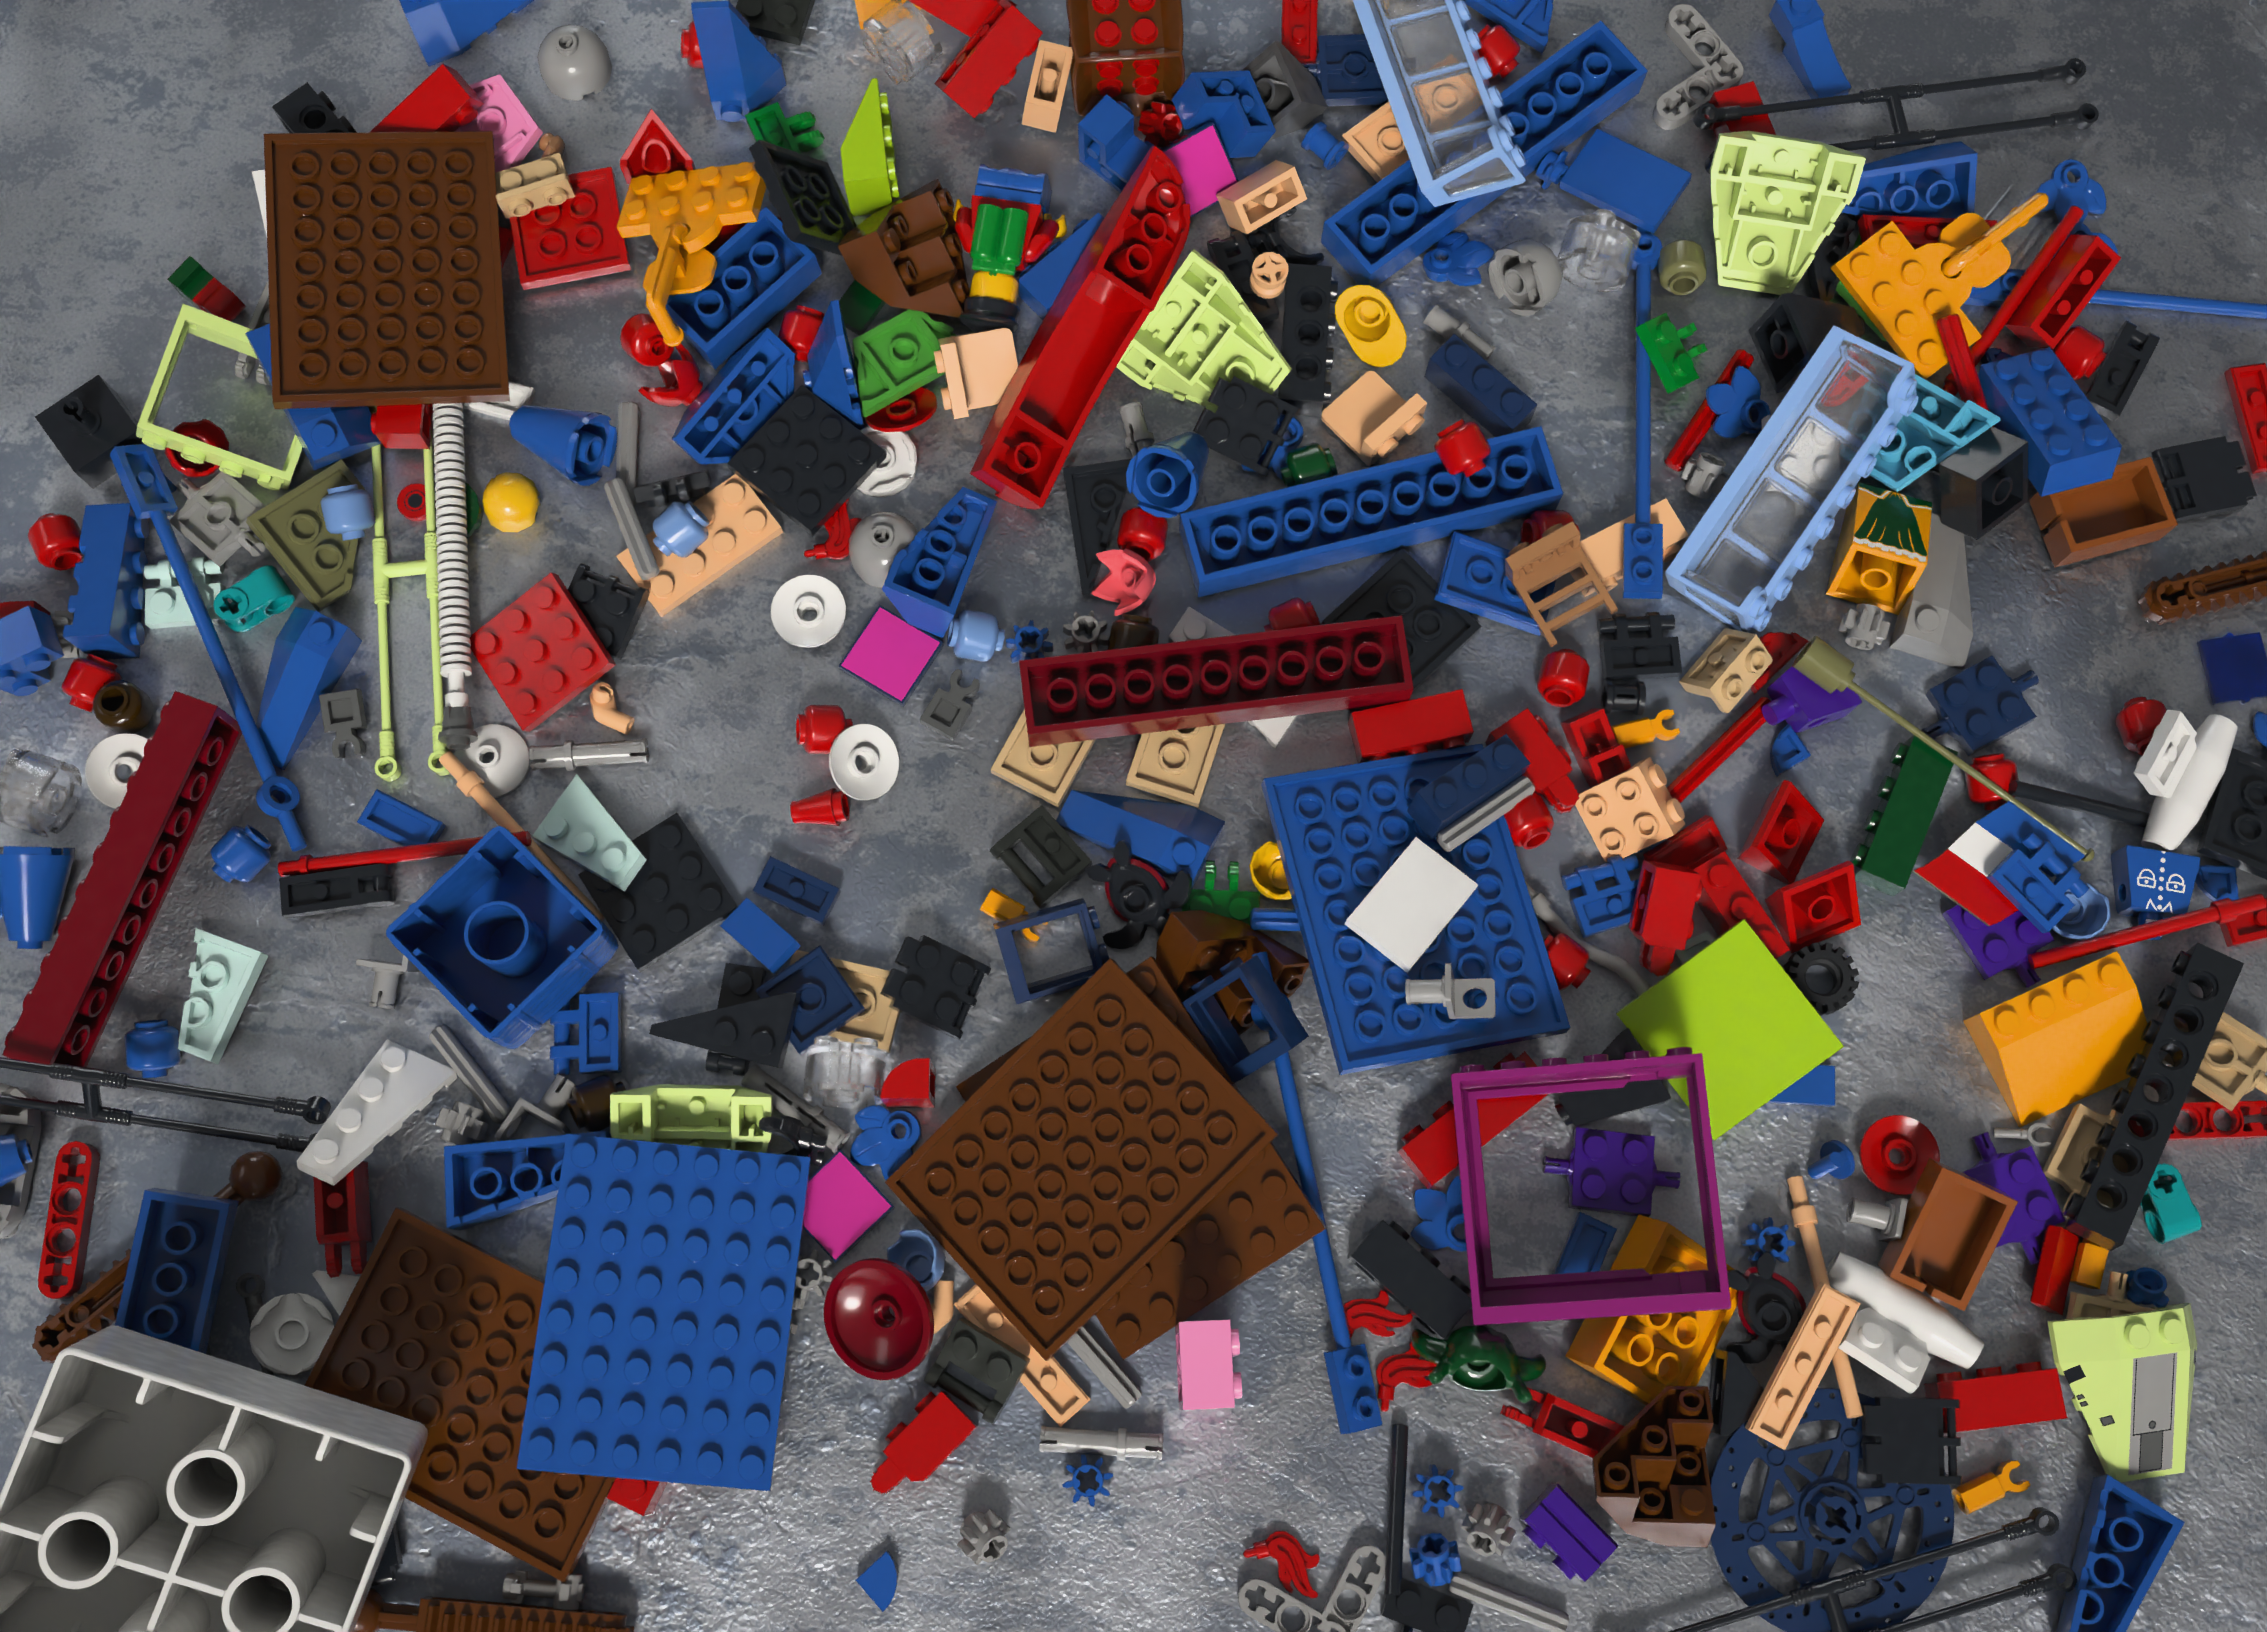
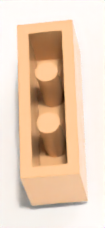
M1665 498L1651 505V524H1663V563L1675 558L1689 537L1673 508ZM1635 514L1580 541V547L1607 591L1618 585L1617 581L1623 578L1624 523H1635ZM1582 566L1570 572L1575 581L1587 575ZM1591 585L1581 592L1586 597L1597 592L1594 585Z

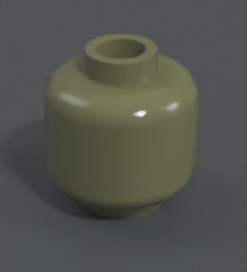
M1676 240L1661 249L1658 259V275L1663 289L1675 295H1688L1704 283L1707 273L1705 252L1699 244L1690 240Z

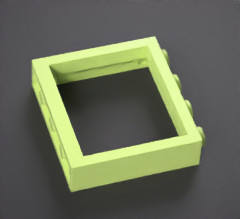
M182 304L137 424L136 437L142 438V442L151 448L165 450L167 447L181 452V457L197 464H203L204 461L218 465L220 466L219 470L227 475L242 477L243 474L257 479V483L264 488L279 491L280 488L288 490L303 450L296 434L282 470L154 425L188 333L257 358L245 334L252 331V329Z

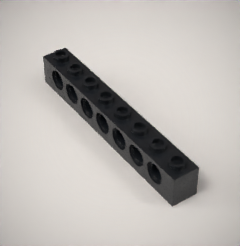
M2196 943L2187 952L2182 950L2179 952L2171 968V972L2176 974L2172 985L2166 984L2156 1002V1006L2161 1007L2157 1019L2151 1018L2142 1033L2141 1040L2146 1042L2141 1054L2136 1053L2127 1067L2126 1074L2131 1076L2126 1089L2121 1087L2112 1101L2111 1109L2116 1112L2111 1124L2104 1123L2098 1133L2095 1144L2099 1145L2100 1149L2096 1158L2090 1157L2081 1172L2080 1179L2085 1181L2080 1194L2074 1193L2065 1208L2064 1215L2069 1216L2065 1229L2110 1251L2123 1245L2244 963L2200 943ZM2189 983L2197 984L2202 989L2203 998L2191 993ZM2174 1016L2186 1021L2188 1032H2183L2175 1026ZM2159 1051H2165L2171 1055L2174 1062L2173 1067L2166 1066L2160 1061ZM2144 1085H2149L2157 1091L2159 1096L2158 1102L2151 1101L2145 1096L2143 1091ZM2128 1120H2135L2142 1126L2143 1137H2138L2131 1133L2128 1128ZM2113 1155L2122 1156L2127 1161V1173L2115 1168L2112 1161ZM2098 1190H2104L2110 1194L2113 1200L2112 1208H2106L2099 1203L2097 1199Z

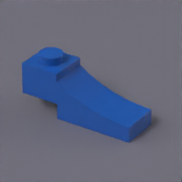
M1776 0L1769 13V17L1786 43L1782 51L1810 98L1847 95L1852 87L1834 54L1823 22L1825 14L1817 1Z

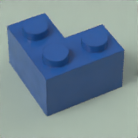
M1249 70L1192 72L1172 98L1184 130L1197 129L1208 122H1213L1229 158L1255 157L1276 132Z
M1107 94L1078 123L1079 161L1121 193L1141 161L1154 145L1149 141L1143 142L1134 135V115L1131 109L1121 101L1116 102Z
M26 606L0 619V690L15 696L33 694L38 690L39 686L51 681L47 667L50 666L52 661L63 657L64 654L51 616L31 606Z

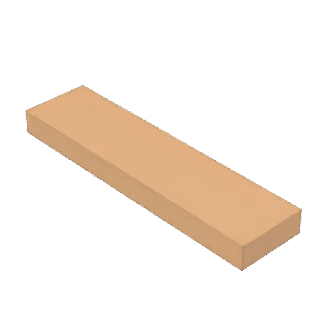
M1822 1282L1819 1283L1744 1428L1783 1450L1786 1449L1861 1303Z
M977 1284L953 1304L966 1320L1031 1359L1020 1378V1382L1059 1427H1062L1091 1400L1054 1357L1045 1361Z

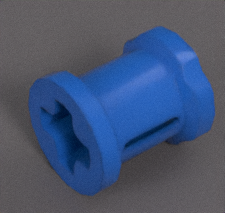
M1321 121L1308 131L1301 143V147L1306 151L1311 150L1324 161L1323 166L1327 170H1331L1343 159L1349 149V144L1336 139L1326 130L1327 125Z

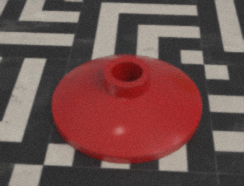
M920 387L865 419L871 428L878 431L906 432L923 424L933 416L937 409V399L932 391Z
M1892 1115L1877 1120L1865 1131L1860 1142L1859 1157L1864 1173L1875 1186L1890 1194L1909 1195L1913 1193L1929 1158L1940 1162V1151L1935 1137L1924 1124L1908 1116ZM1892 1149L1900 1153L1901 1160L1898 1164L1893 1163L1889 1158V1153Z

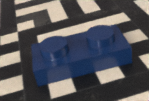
M770 856L753 892L824 926L841 890Z

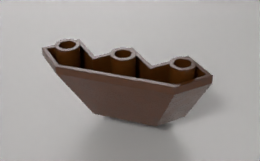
M939 179L922 186L873 213L849 231L838 245V248L854 280L888 305L960 317V314L964 312V299L969 297L970 288L967 283L962 257V245L955 230V220L953 219L954 202L950 192L946 188H942Z
M1203 910L1171 912L1156 947V961L1182 1002L1195 994L1191 987L1209 975H1212L1215 981L1223 977L1219 969L1237 957H1240L1244 963L1252 958V954L1267 952L1273 981L1280 992L1288 998L1302 984L1303 976L1309 966V960L1259 930L1251 929V926L1245 922ZM1240 978L1213 994L1239 1036L1255 1024L1251 1016V1005L1254 999Z
M1666 1386L1593 1457L1592 1469L1596 1501L1626 1534L1664 1546L1708 1547L1716 1526L1705 1447L1714 1424L1708 1387Z

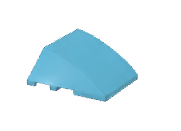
M1875 355V358L1880 361V369L1896 378L1902 368ZM1915 374V380H1917L1916 393L1919 397L1917 405L1908 417L1903 415L1896 426L1898 430L1891 444L1888 447L1882 446L1875 456L1877 461L1870 476L1894 491L1899 492L2001 421L2000 417L1970 400L1967 402L1960 400ZM1873 378L1864 384L1862 388L1864 393L1857 410L1852 413L1846 429L1848 433L1863 443L1888 408L1887 395L1889 389ZM1841 441L1838 449L1839 457L1850 463L1858 451Z

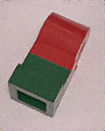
M191 256L167 279L178 293L197 309L232 322L246 308L245 304L231 290L208 273Z

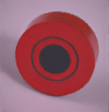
M414 483L406 486L401 490L397 498L399 511L405 518L411 521L426 520L425 485Z

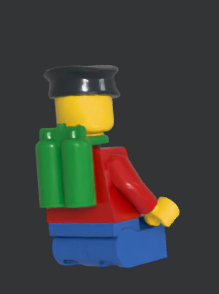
M980 164L977 185L971 200L972 207L963 206L961 199L956 201L953 213L955 230L964 250L970 254L973 260L972 269L977 271L972 277L969 297L964 299V312L960 314L959 318L965 326L974 332L1001 327L1009 328L1012 334L1017 331L1019 327L1017 318L1020 309L1016 306L1019 282L1014 277L1016 271L1022 272L1025 270L1028 263L1037 261L1054 239L1062 238L1067 234L1065 215L1052 220V216L1049 214L1052 190L1047 173L1033 175L1025 173L1021 169L1006 167L999 170L990 168L985 164Z

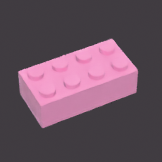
M1230 1320L1178 1322L1175 1327L1179 1410L1235 1408L1234 1399L1242 1398L1241 1372H1233L1232 1357L1240 1355L1239 1330L1231 1329Z

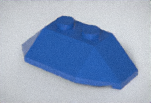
M765 328L728 360L688 407L679 422L672 440L698 464L728 463L794 394L793 365H795V353L769 328Z

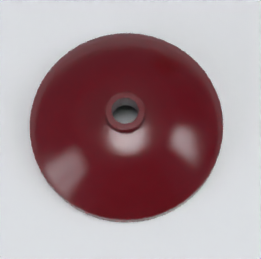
M863 1259L850 1264L840 1271L828 1288L824 1302L826 1332L838 1356L851 1369L871 1379L892 1380L913 1371L925 1359L933 1341L934 1316L925 1290L908 1270L886 1259ZM890 1307L893 1309L895 1317L890 1313Z

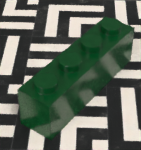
M1915 735L1910 737L1905 743L1899 742L1895 747L1890 759V763L1894 764L1890 776L1886 775L1877 791V796L1881 798L1877 810L1873 809L1864 824L1863 830L1867 831L1868 834L1864 844L1859 843L1850 860L1855 866L1856 881L1890 896H1895L1906 888L1954 763ZM1945 747L1946 749H1948L1949 751H1951L1953 754H1955V755L1957 756V754H1958L1957 751L1952 750V749H1950V748H1948V747Z

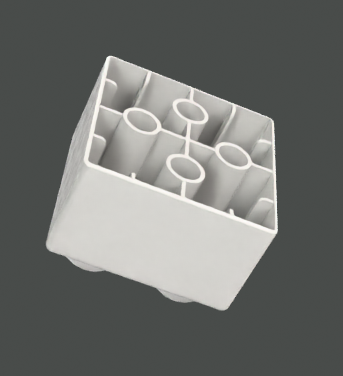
M113 1325L106 1327L63 1349L57 1355L0 1493V1632H353L428 1437L427 1428L422 1423L126 1328Z

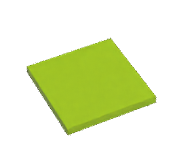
M1745 919L1739 921L1616 1012V1015L1629 1028L1644 1051H1650V1057L1666 1056L1667 1049L1691 1047L1693 1054L1702 1053L1711 1134L1714 1141L1844 1047ZM1686 1078L1667 1079L1689 1108Z

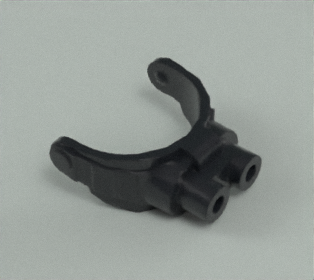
M1296 207L1274 218L1268 226L1260 228L1257 233L1251 234L1248 239L1250 247L1257 249L1259 252L1258 256L1265 252H1274L1280 254L1287 264L1318 265L1324 260L1323 253L1311 255L1299 253L1289 247L1281 238L1278 231V222L1283 218L1292 216L1297 211Z
M766 1116L759 1121V1127L762 1131L779 1135L793 1145L794 1148L783 1153V1155L811 1157V1165L822 1166L827 1136L814 1134V1129L805 1127L801 1120L790 1116H782L781 1118Z

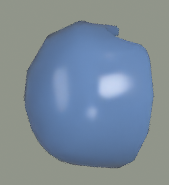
M2087 882L2085 883L2090 888L2080 898H2077L2069 889L2064 893L2075 906L2052 928L2062 937L2067 939H2090L2105 929L2111 917L2107 896L2100 893Z
M920 1229L902 1230L899 1232V1239L887 1248V1260L908 1270L919 1281L926 1292L933 1288L941 1279L946 1260L945 1254L939 1241Z

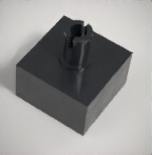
M97 375L35 416L72 470L93 489L117 473L110 457L114 446L144 444L142 438L136 437L138 421L119 395L100 375Z
M1991 427L1953 455L1930 469V473L1940 476L1941 523L1978 540L2027 503L2028 441Z

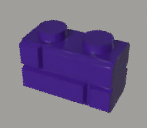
M1556 1483L1550 1484L1519 1518L1526 1525L1522 1533L1538 1549L1545 1545L1556 1556L1552 1561L1553 1565L1569 1580L1574 1576L1584 1582L1588 1580L1618 1547V1544Z

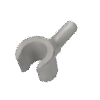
M2034 1123L2029 1128L2021 1129L1994 1128L1993 1137L2029 1140L2035 1146L2048 1147L2052 1145V1142L2037 1141L2035 1133L2039 1128H2053L2044 1123Z

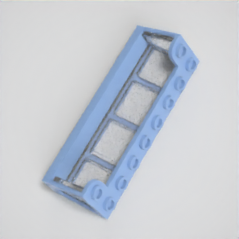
M1353 0L1420 190L1434 207L1519 185L1527 181L1522 167L1527 164L1520 147L1512 142L1511 137L1515 135V131L1507 115L1502 116L1499 108L1504 106V102L1495 85L1491 87L1488 79L1493 76V73L1484 56L1480 58L1477 51L1482 48V44L1474 28L1469 29L1467 21L1471 19V15L1463 0Z
M1833 325L1665 571L1669 586L1734 630L1755 634L1756 631L1762 632L1771 619L1772 613L1770 611L1777 600L1783 601L1789 594L1793 585L1791 580L1798 569L1803 571L1810 563L1814 554L1812 549L1819 539L1824 540L1831 532L1835 523L1833 518L1839 509H1845L1851 503L1856 492L1854 487L1860 478H1867L1872 472L1877 461L1875 456L1882 446L1888 447L1891 444L1898 430L1896 426L1903 415L1908 417L1916 407L1919 397L1916 393L1917 380H1915L1914 363Z

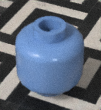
M357 484L327 489L328 495L324 496L320 502L327 531L331 534H341L343 541L366 537L364 529L371 528L375 524V515L369 493L366 490L358 489Z
M690 501L686 504L673 502L653 521V531L656 534L653 542L666 556L674 553L679 557H688L707 540L709 535L707 526L710 522Z
M963 610L958 617H953L949 625L947 645L953 648V652L958 658L986 662L992 658L995 651L1002 650L1005 630L999 628L998 620L993 614Z

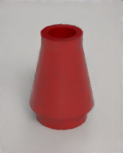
M835 788L801 800L792 801L790 805L794 824L810 823L840 826L841 822L848 821L850 818L848 796L842 791H837Z

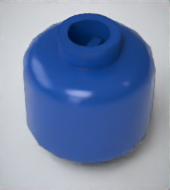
M247 825L245 828L233 826L217 841L210 851L211 857L216 863L212 869L219 877L229 883L234 879L245 883L250 882L270 862L271 852L268 848L272 844L261 832L250 825Z
M167 1019L135 1022L134 1029L129 1030L124 1037L127 1067L135 1071H142V1078L167 1076V1068L174 1067L181 1061V1050L178 1049L179 1030L174 1026L168 1025Z

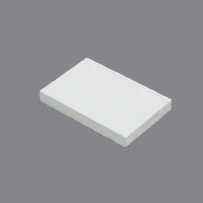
M1415 837L1348 917L1345 925L1408 973L1476 890L1478 884Z

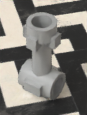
M516 1570L515 1573L506 1574L502 1595L503 1599H511V1603L523 1604L525 1596L554 1599V1609L578 1610L579 1602L583 1601L585 1583H582V1574L572 1573L566 1582H562L558 1579L556 1581L528 1579V1571Z

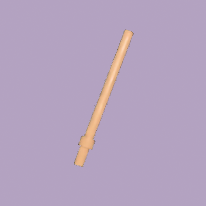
M451 751L446 752L440 757L439 762L458 781L456 786L466 797L472 796L499 826L508 829L511 833L525 831L483 786L485 782L474 770L469 771ZM531 838V846H527V848L602 922L605 918L603 914Z
M1794 1176L1787 1179L1794 1207L1791 1210L1794 1227L1799 1228L1814 1290L1816 1291L1820 1282L1830 1286L1815 1224L1818 1223L1815 1207L1809 1203L1803 1176ZM1837 1348L1832 1362L1846 1417H1861L1863 1412L1848 1354Z

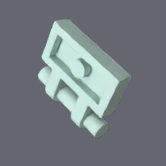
M206 556L193 557L192 561H187L192 576H194L195 583L212 623H225L215 613L213 605L216 596L225 590L226 587L221 583H211V575L224 573V564L219 567ZM159 560L158 564L145 565L144 576L147 580L160 579V588L145 589V625L150 629L195 626L196 623L180 586H177V579L169 560Z

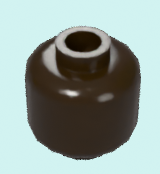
M1123 614L1122 619L1115 620L1111 625L1107 650L1158 644L1160 631L1158 627L1152 625V618Z
M114 680L104 684L96 692L93 699V711L96 718L104 726L119 734H134L141 731L149 724L153 715V705L150 697L139 687L125 680Z
M600 1075L575 1086L572 1090V1099L567 1100V1104L579 1129L585 1127L589 1132H597L610 1127V1094L625 1091L624 1084L621 1081L614 1083L608 1075Z

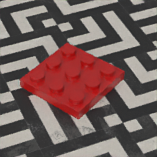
M612 167L569 174L575 197L567 199L560 205H548L532 210L529 214L522 217H510L519 279L523 290L631 270L626 238H622L616 228L621 208Z
M552 572L470 637L471 651L522 731L531 732L616 666V663L559 575Z

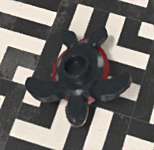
M1120 840L1114 848V858L1109 860L1107 866L1102 863L1095 864L1087 868V874L1094 881L1105 882V891L1110 907L1118 917L1127 922L1123 928L1106 933L1103 936V941L1111 948L1125 949L1139 944L1144 938L1147 927L1153 925L1157 935L1160 937L1169 919L1170 909L1183 907L1188 902L1192 890V878L1187 870L1182 869L1178 872L1172 886L1169 888L1166 880L1154 867L1141 860L1132 858L1129 843L1125 840Z
M1765 1251L1758 1258L1757 1267H1749L1744 1274L1739 1270L1727 1271L1729 1287L1738 1290L1737 1307L1742 1324L1748 1332L1755 1336L1749 1341L1729 1342L1726 1345V1351L1736 1353L1743 1363L1755 1364L1764 1361L1771 1353L1775 1344H1781L1782 1352H1784L1806 1310L1805 1300L1797 1287L1782 1275L1774 1272L1776 1260L1769 1251Z

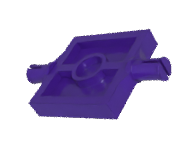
M1959 905L1942 913L1984 980L2001 971L2014 968L2026 988L2041 981L2035 970L2030 967L2028 954L2036 953L2037 950L2055 940L2050 932L2041 933L2019 910L1991 926L1985 925Z
M1576 1127L1573 1130L1572 1150L1568 1159L1545 1156L1543 1160V1165H1545L1543 1173L1566 1175L1570 1188L1569 1208L1649 1217L1652 1210V1193L1655 1187L1662 1186L1679 1189L1680 1180L1678 1179L1681 1178L1680 1172L1657 1170L1654 1161L1655 1136Z
M1989 1132L1972 1137L1982 1160L1977 1162L1971 1169L1965 1170L1962 1173L1995 1187L2018 1201L1996 1248L2007 1243H2021L2029 1265L2038 1263L2042 1250L2036 1236H2039L2048 1225L2054 1226L2066 1220L2032 1146L2012 1153L1997 1154Z

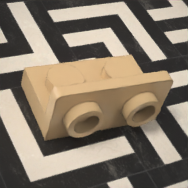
M560 153L496 173V199L506 219L522 217L529 214L532 210L548 205H560L567 199L575 197Z
M1724 628L1679 682L1686 692L1712 698L1721 712L1729 713L1768 668L1773 659L1756 634Z

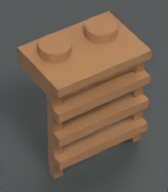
M1573 521L1565 526L1560 523L1550 527L1542 534L1543 538L1530 545L1528 542L1519 544L1508 553L1509 557L1505 558V574L1507 578L1512 582L1519 598L1524 602L1529 615L1536 622L1541 635L1545 637L1550 647L1557 644V640L1552 634L1553 631L1598 606L1605 604L1611 614L1618 611L1616 604L1580 547L1581 534ZM1580 566L1583 567L1587 574L1586 576L1534 604L1529 594ZM1594 585L1598 595L1547 623L1545 622L1540 613Z

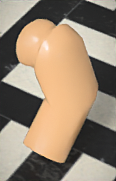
M605 682L595 684L590 693V704L595 720L627 735L634 725V717L617 710L611 685Z
M938 1281L934 1286V1302L931 1304L934 1316V1334L951 1321L953 1317L954 1281Z

